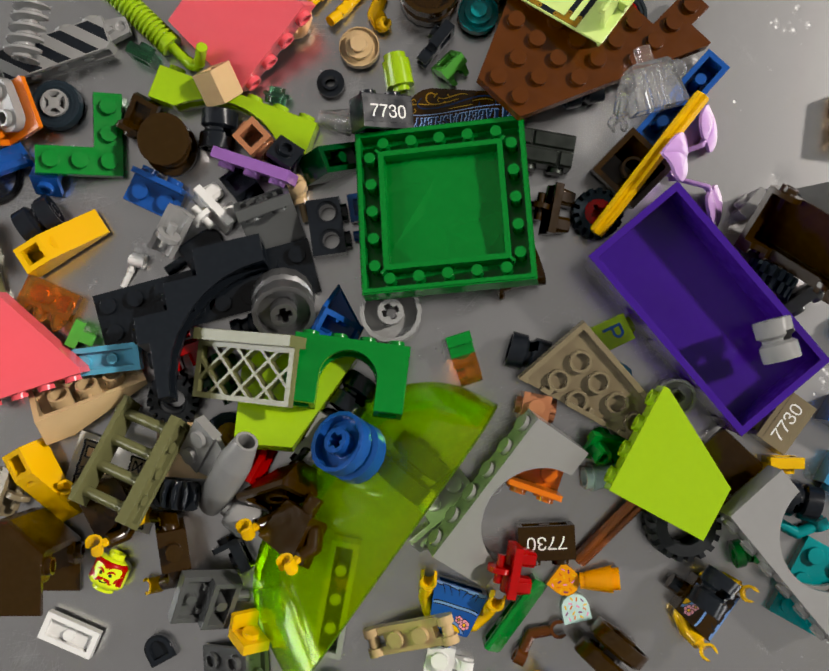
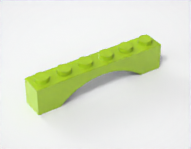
M171 64L168 68L159 65L148 94L151 100L180 113L193 108L207 107L192 76L185 74L186 71L178 66ZM250 93L247 94V97L240 94L225 104L213 106L225 107L240 111L250 117L253 116L260 124L267 128L275 139L283 135L304 149L303 156L313 149L320 130L318 124L314 122V117L305 113H299V116L289 113L287 107L278 103H274L273 106L265 104L262 98Z

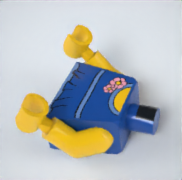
M421 569L418 598L423 615L428 616L452 612L454 619L452 623L453 629L458 632L459 636L467 637L470 632L477 631L496 612L504 608L506 595L501 599H496L494 597L496 590L494 589L490 590L488 597L484 589L437 575V571H434L433 576L428 577L424 575L425 569ZM438 627L440 634H442L441 627Z

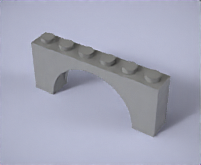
M528 408L524 414L517 418L514 428L507 437L499 442L497 450L491 458L482 464L478 475L472 483H469L464 488L462 496L456 504L447 510L445 518L440 525L431 531L425 543L430 554L436 560L485 588L494 577V573L487 570L488 562H497V558L483 543L481 525L485 508L496 490L510 478L531 469H556L572 476L589 453L578 442Z
M767 465L721 507L719 513L724 518L722 523L733 535L737 534L742 539L740 545L752 557L756 556L760 561L757 564L760 570L769 578L773 577L777 582L775 588L786 599L790 598L793 601V610L802 619H807L812 624L809 627L812 633L821 641L824 639L829 641V583L814 585L800 582L787 567L780 547V529L783 516L791 501L800 491L782 469Z

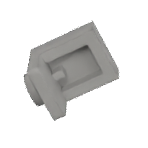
M760 187L752 191L749 196L746 193L734 203L733 206L736 209L730 216L738 223L747 219L756 210L768 189Z

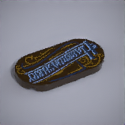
M429 88L418 92L412 97L414 127L512 116L486 91Z

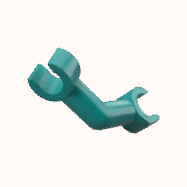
M821 515L814 523L808 522L796 527L783 519L780 530L795 539H800L814 532L828 530L829 521L827 517Z

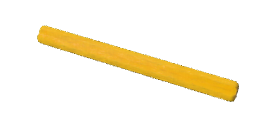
M699 90L694 92L591 225V231L600 237L605 235L664 159L660 152L675 134L685 132L709 101L706 94Z

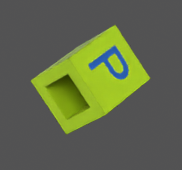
M623 313L590 327L609 350L635 339L633 334L635 326L630 317H625Z

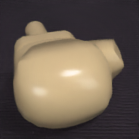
M296 174L299 177L295 187L287 185L294 206H299L302 221L306 223L308 222L305 202L308 201L306 193L308 191L307 181L303 175Z

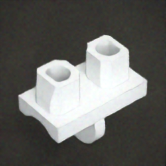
M212 182L204 188L200 184L193 188L195 194L192 200L196 205L191 208V211L196 217L192 224L196 228L205 225L209 230L217 226L225 235L230 233L233 223L237 220L233 205L235 202L230 201L223 208L217 203L223 197L224 192L216 182Z

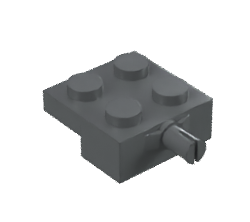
M236 569L182 570L167 617L170 624L198 622L200 630L228 629L231 614L234 612L236 603L249 602L251 591L249 589L241 590L243 583Z

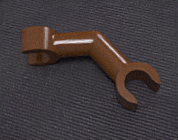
M555 618L548 625L528 628L511 656L512 662L523 667L534 639L553 636L556 639L564 638L566 636L564 632L554 633L553 631L556 624H561L564 621Z

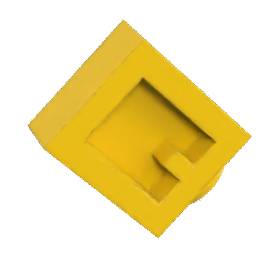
M761 454L760 462L763 465V469L770 465L782 469L785 474H794V469H805V458Z
M257 608L236 611L231 614L228 638L242 656L269 650L270 640L258 626L259 611Z

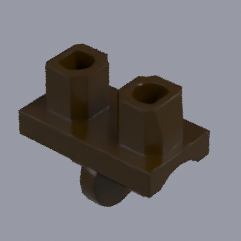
M556 182L555 185H548L546 193L538 192L537 201H531L532 210L535 211L533 220L541 221L538 234L548 236L569 232L570 218L559 216L560 208H572L575 203L576 193L564 189L565 184Z

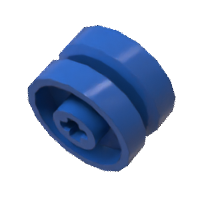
M338 411L329 415L318 426L311 443V455L316 466L348 484H360L373 477L384 462L386 453V442L382 432L349 411Z

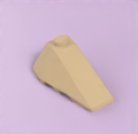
M143 369L82 376L81 380L65 384L64 380L55 382L56 388L38 393L37 389L28 391V398L34 423L46 445H50L77 434L117 406L124 395L130 397L148 383Z

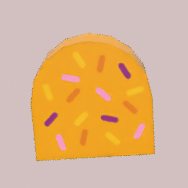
M567 564L558 565L545 581L546 585L563 596L575 593L580 582L578 574Z

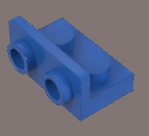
M143 165L142 169L135 166L132 167L131 171L135 174L123 199L161 217L169 202L183 208L189 193L182 188L184 185L182 182L169 176L167 181L157 177L158 171L146 165Z

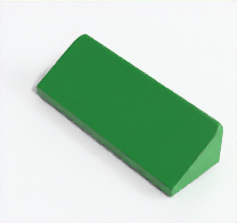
M533 573L529 575L532 579L530 594L517 595L516 601L511 600L483 637V644L486 650L496 653L502 650L547 588L546 583Z

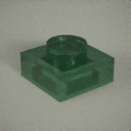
M129 41L125 49L127 54L133 60L157 71L161 60L155 54L156 50L144 42L138 45Z

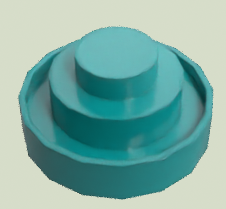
M462 0L458 9L459 24L469 34L484 35L496 25L499 13L498 6L494 0Z

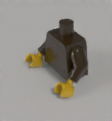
M115 477L102 478L96 489L124 501L132 485ZM67 479L61 480L57 484V490H69L68 492L60 493V499L64 502L71 501L67 498L71 493L73 482ZM91 499L86 507L79 504L94 534L89 535L85 539V548L90 549L91 556L100 557L104 553V547L112 548L133 537L135 530L114 521L118 512Z
M309 493L302 505L287 500L273 512L255 519V523L252 524L251 520L244 518L239 520L235 527L245 541L254 539L256 531H259L258 536L281 554L276 559L279 570H285L287 575L293 576L298 572V566L309 569L314 557L322 551L327 524L318 518L316 514L324 501L316 495Z
M149 507L140 526L150 522L155 524L163 575L143 579V582L147 581L149 583V591L145 592L146 595L176 588L181 571L192 569L183 517L178 518L177 513L171 510H152Z

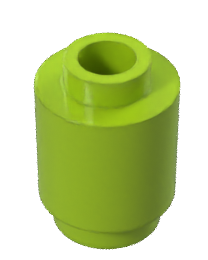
M401 50L385 54L382 67L387 90L398 91L400 95L408 93L410 87L414 86L409 57H406L405 52Z

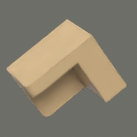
M229 60L211 65L192 76L207 107L225 104L243 93Z

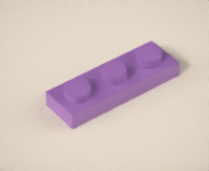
M214 145L210 153V157L219 161V167L234 172L235 167L244 170L243 175L259 180L260 176L269 178L268 183L280 188H284L285 184L295 187L299 177L290 170Z

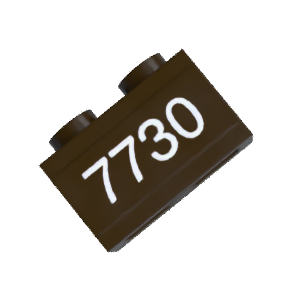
M571 521L515 523L516 541L522 547L532 549L537 553L536 566L541 565V561H552L554 565H565L569 563V560H576L575 525Z

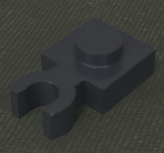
M445 19L441 26L436 24L428 35L430 39L428 45L417 56V63L424 69L430 65L435 56H438L454 35L455 25Z

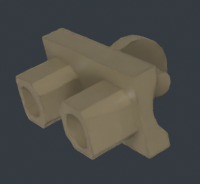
M0 466V516L8 517L15 514V511H18L21 502H30L32 496L24 492L14 482L6 466Z

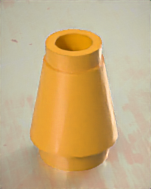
M607 565L579 572L580 589L607 593L621 590L619 567Z

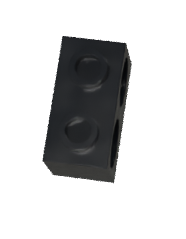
M339 196L305 201L313 257L317 260L349 255L348 248L352 247L351 232L345 231L344 220H349L346 203L341 204ZM326 208H332L336 212L335 217L330 221L321 219V213ZM330 235H336L339 237L338 246L332 249L325 247V239Z

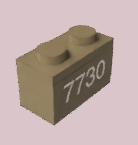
M793 392L753 426L747 434L773 453L785 455L817 409Z

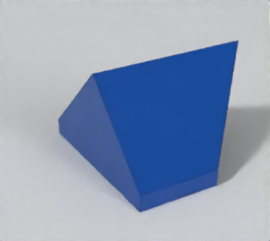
M338 284L323 304L311 329L319 331L320 335L331 336L332 333H342L350 339H359L364 327L359 323Z

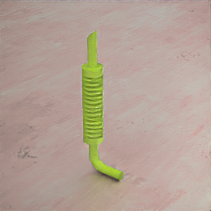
M106 0L122 16H125L127 21L157 48L163 56L172 54L190 71L199 72L203 70L208 49L205 43H197L195 56L192 58L179 46L181 38L142 0Z

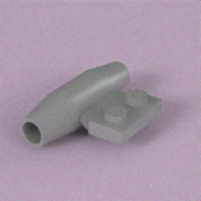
M202 415L194 420L178 453L182 456L184 462L190 465L196 473L200 472L207 476L199 507L204 514L215 516L235 498L251 471L258 447V440L252 433L244 431L238 433L225 447L221 439L222 434Z

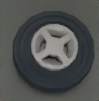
M46 81L37 87L32 95L42 124L48 129L57 131L70 129L79 122L83 115L84 104L82 96L75 87L65 81Z

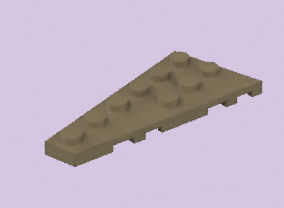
M583 320L517 376L525 383H529L541 392L554 397L566 404V406L628 440L633 432L631 425L638 414L642 415L647 406L644 403L647 396L646 391Z

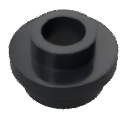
M328 69L318 76L317 88L323 96L333 98L342 93L345 83L341 73ZM328 79L336 81L332 87L326 86L325 83Z

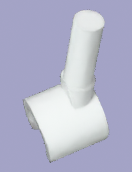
M139 252L129 255V267L120 284L121 287L125 288L128 286L136 268H146L148 255Z

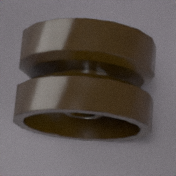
M400 0L401 8L406 17L416 25L424 27H434L436 24L441 25L445 19L450 20L456 12L459 0Z
M600 616L590 626V630L601 644L590 637L582 636L574 646L575 651L595 671H629L622 662L633 670L640 671L649 660L647 655L636 646V643L629 636Z

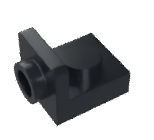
M280 135L267 150L266 156L269 157L268 162L295 173L305 150L283 135Z
M235 167L234 172L228 171L219 179L237 203L265 193L256 179L243 175L244 170Z
M232 533L217 540L218 546L212 550L213 555L229 548L231 552L229 553V559L234 568H239L241 574L255 566L256 561L245 540L234 537Z

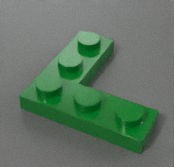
M93 92V147L35 144V175L123 178V130L116 127L117 121L122 119V94Z

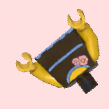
M705 570L699 574L690 572L685 580L672 573L666 580L665 587L675 594L670 600V605L674 608L672 616L678 631L695 649L699 648V653L703 660L711 662L704 656V651L707 648H712L718 654V650L713 644L705 643V639L709 642L711 641L740 597L745 602L754 603L753 600H749L746 597L747 589L751 588L758 593L759 590L752 585L743 586L742 581L720 571L742 587L738 592L740 597L736 595L733 600L726 601L728 608L718 621L686 598L695 584L701 585L700 576Z

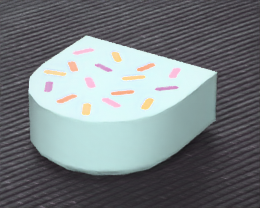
M575 592L562 598L560 610L564 625L592 619L589 604L582 594Z

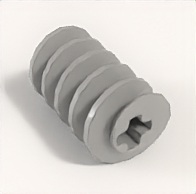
M13 0L12 7L15 10L10 13V18L13 21L8 23V29L12 33L6 34V40L10 44L4 45L3 51L17 61L31 65H40V61L33 58V54H42L43 51L37 48L35 43H44L45 39L38 36L37 32L47 31V28L40 25L39 22L49 21V17L41 12L42 10H51V8L37 0Z

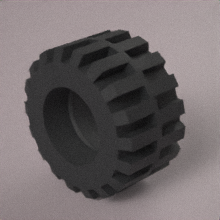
M643 512L642 518L646 520V523H643L642 526L643 530L647 532V535H645L647 540L653 544L652 546L666 557L673 558L675 561L682 562L684 559L687 562H694V557L702 559L706 557L705 550L712 552L715 548L711 545L713 540L719 541L720 536L716 534V530H721V523L716 520L720 518L719 513L704 541L691 534L680 539H673L669 535L667 521L650 512Z

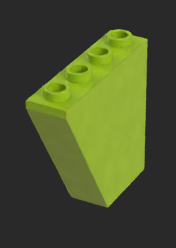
M261 351L251 359L257 369L266 361ZM283 353L275 361L281 371L288 366L289 354ZM351 357L339 358L325 367L319 379L315 409L296 406L287 408L238 402L234 437L240 432H249L257 438L258 450L293 452L308 432L318 413L324 410L334 392L342 385V381L349 371L355 367L357 359ZM246 364L241 369V379L243 382L252 375ZM270 366L262 374V377L269 384L277 375ZM257 380L248 387L253 398L263 390ZM280 382L272 392L277 400L284 401L285 387Z
M657 385L656 389L652 388L648 392L644 401L647 406L642 415L638 414L631 425L633 432L629 440L625 439L620 445L617 455L620 456L615 466L611 465L608 468L603 479L606 482L604 488L704 541L731 488L671 390L665 386Z

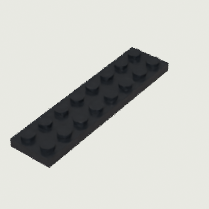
M308 238L266 249L269 269L249 275L226 288L208 304L198 316L192 328L252 312L251 292L253 285L261 274L271 269L285 267L297 270L306 276L312 285L313 295L321 293L322 288ZM187 270L92 296L105 345L134 342L132 338V328H135L133 318L166 311L161 301V294L164 293L163 283L194 276L192 271Z

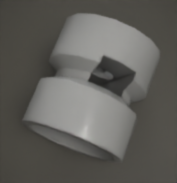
M791 314L752 324L756 341L762 343L759 353L763 365L779 363L802 356L798 339L792 337L795 328Z
M665 378L657 381L652 387L656 389L658 385L669 388L685 414L690 412L695 406L696 391L686 380Z

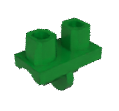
M598 427L594 431L591 430L587 436V442L583 446L589 453L586 458L592 459L596 465L603 466L608 464V462L616 464L620 457L617 455L618 449L625 438L610 434L609 430L603 427Z

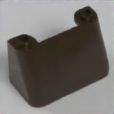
M783 183L781 187L770 185L734 246L745 253L751 250L758 254V257L762 260L768 259L813 287V292L817 294L824 292L825 294L821 300L829 305V213L797 196L799 191L786 183Z

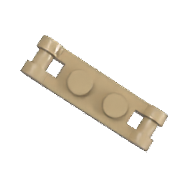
M452 612L378 624L362 630L364 639L368 640L370 646L368 649L370 659L437 646L448 647L460 642L458 632L453 629L452 623L454 619ZM438 627H441L442 634H440ZM383 635L385 640L384 644H380L378 636Z

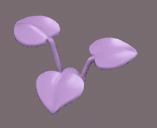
M706 104L699 115V132L702 138L700 142L688 147L685 133L679 132L669 140L660 154L671 167V171L665 176L668 177V181H678L703 188L706 191L705 206L707 216L718 227L723 209L719 187L717 185H712L711 187L710 184L686 178L688 172V153L703 147L709 153L716 146L717 125L709 104Z

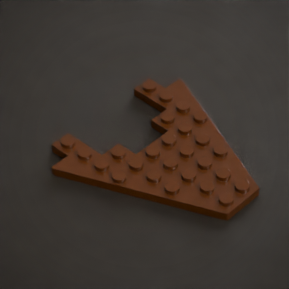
M507 0L476 83L519 121L704 51L711 42L693 24L707 11L709 6L703 0H676L653 24L632 5L604 42L598 47L596 42L521 0Z

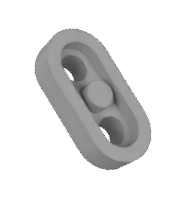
M0 77V128L4 132H20L26 122L24 110L13 82L8 78Z

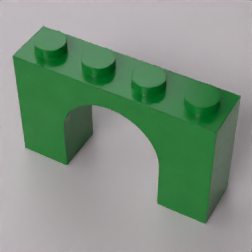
M304 329L303 332L295 331V336L304 337L307 340L306 349H300L293 406L315 409L319 379L325 367L336 359L351 357L366 363L374 373L376 392L372 417L401 420L410 346H405V343L401 341H388V344L380 343L371 337H360L359 340L350 339L342 333H332L331 336L320 335L319 331L313 329Z

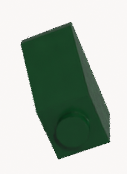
M355 142L317 146L304 155L299 165L307 181V186L328 183L356 172Z

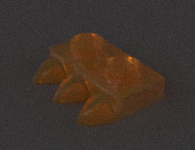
M28 275L16 301L28 312L34 306L33 316L40 323L52 314L50 325L52 331L56 332L62 329L68 321L72 322L83 297L37 276Z

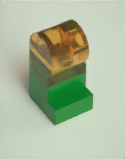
M470 330L445 338L447 349L461 387L482 381V374Z

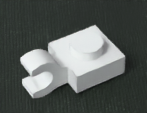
M442 646L427 648L423 671H452V669L457 671H473L474 659L455 655L456 646H451L450 648Z

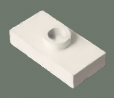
M51 609L46 615L37 638L89 660L94 654L103 630Z

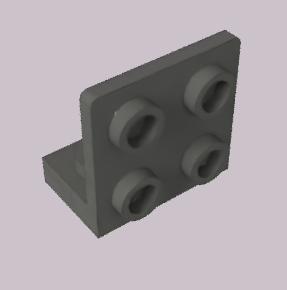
M287 185L284 188H277L233 204L234 213L238 223H241L245 235L249 236L259 233L265 244V249L305 238L304 230Z
M210 643L203 645L204 671H269L268 651L242 656L237 648L233 646Z

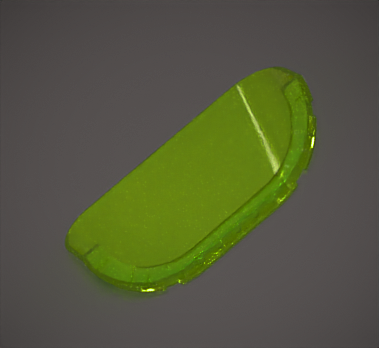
M441 382L406 384L401 420L372 417L374 400L372 403L365 404L367 410L361 419L378 428L385 437L386 442L384 462L374 476L360 484H348L336 476L321 470L315 463L312 467L317 469L318 497L324 501L316 516L327 524L321 553L314 557L309 569L298 566V572L290 576L286 574L285 570L280 571L276 564V559L281 554L262 540L253 573V597L255 608L259 611L258 621L262 631L270 640V647L282 671H313L469 454L493 417L498 406L497 403L477 392L453 384Z

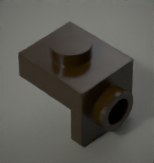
M138 92L133 93L125 116L117 121L116 127L124 130V135L137 139V132L141 123L150 115L159 113L162 105Z

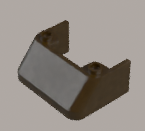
M33 507L0 519V616H42L43 591L82 590V559L86 553L85 542L45 507Z

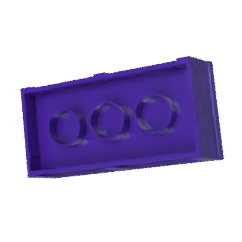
M678 181L587 257V262L583 265L587 272L599 281L627 316L630 317L647 338L646 341L654 351H658L681 379L688 381L694 387L696 397L711 413L710 417L719 427H724L729 431L737 433L741 437L829 363V357ZM791 314L795 328L792 337L798 339L802 356L779 363L763 365L759 353L762 343L756 341L752 324Z

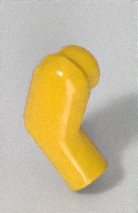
M372 0L367 17L374 30L385 33L392 25L391 19H388L383 11L387 0Z

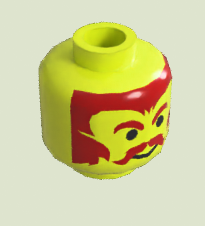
M111 549L110 552H104L100 557L96 558L89 573V579L93 583L92 587L94 589L112 594L114 591L121 590L124 587L132 568L131 563L126 559V553L117 549Z

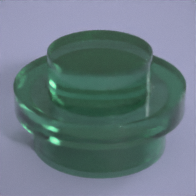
M270 85L269 91L263 90L265 102L286 106L287 99L290 100L291 96L286 95V89Z

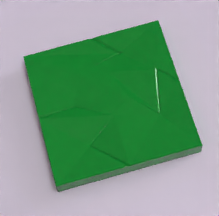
M513 116L355 134L361 289L365 301L538 285L524 119L517 121Z

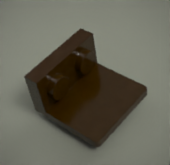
M724 427L720 428L703 443L731 488L723 503L724 505L731 499L730 496L763 469V465Z

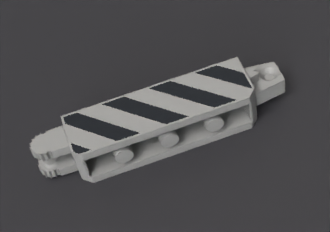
M89 15L84 17L81 22L72 25H60L55 31L46 34L37 33L38 36L45 39L44 43H35V46L43 51L42 54H33V58L40 61V65L26 64L12 59L11 56L3 51V46L0 49V77L13 80L17 76H25L27 84L30 86L112 58L118 50L116 44L133 36L130 24L125 16L105 20L101 15Z

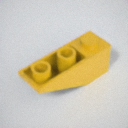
M93 209L34 236L15 248L13 252L27 274L42 277L108 235L110 231L96 209Z
M43 438L18 447L2 457L14 482L62 522L83 512L78 503L72 500L64 502L60 499V493L68 492L69 490L59 491L57 490V484L61 480H66V477L49 445H46Z

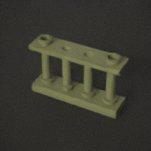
M124 395L121 402L115 407L114 415L82 473L73 483L71 493L67 499L85 507L90 499L118 512L114 521L137 531L191 426L172 414L168 421L164 423L138 412L141 405L131 397ZM132 422L160 433L153 448L146 447L124 437ZM118 447L146 459L138 475L110 463ZM104 473L132 485L126 500H119L96 489Z

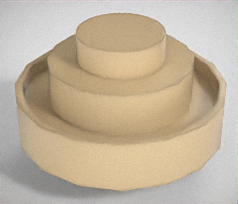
M356 26L348 29L339 41V52L342 60L354 69L370 67L379 56L380 45L378 38L372 30L366 27Z

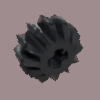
M165 478L152 503L156 507L164 509L194 511L198 509V504L201 501V486L197 482Z

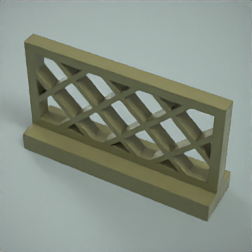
M194 327L193 339H198L199 343L192 391L193 397L293 408L300 349H306L307 338L287 334ZM208 347H213L218 354V357L211 364L207 360ZM237 349L242 359L233 366L228 356ZM261 351L266 361L257 369L251 359ZM283 353L289 354L288 366L281 371L275 361ZM223 362L228 372L219 379L214 369ZM246 364L252 375L243 382L237 372ZM271 366L277 377L267 384L262 374ZM209 375L215 385L208 392H203L204 379ZM233 378L238 388L229 395L224 385ZM257 380L263 390L253 398L248 387ZM280 382L285 387L284 401L277 400L272 392Z

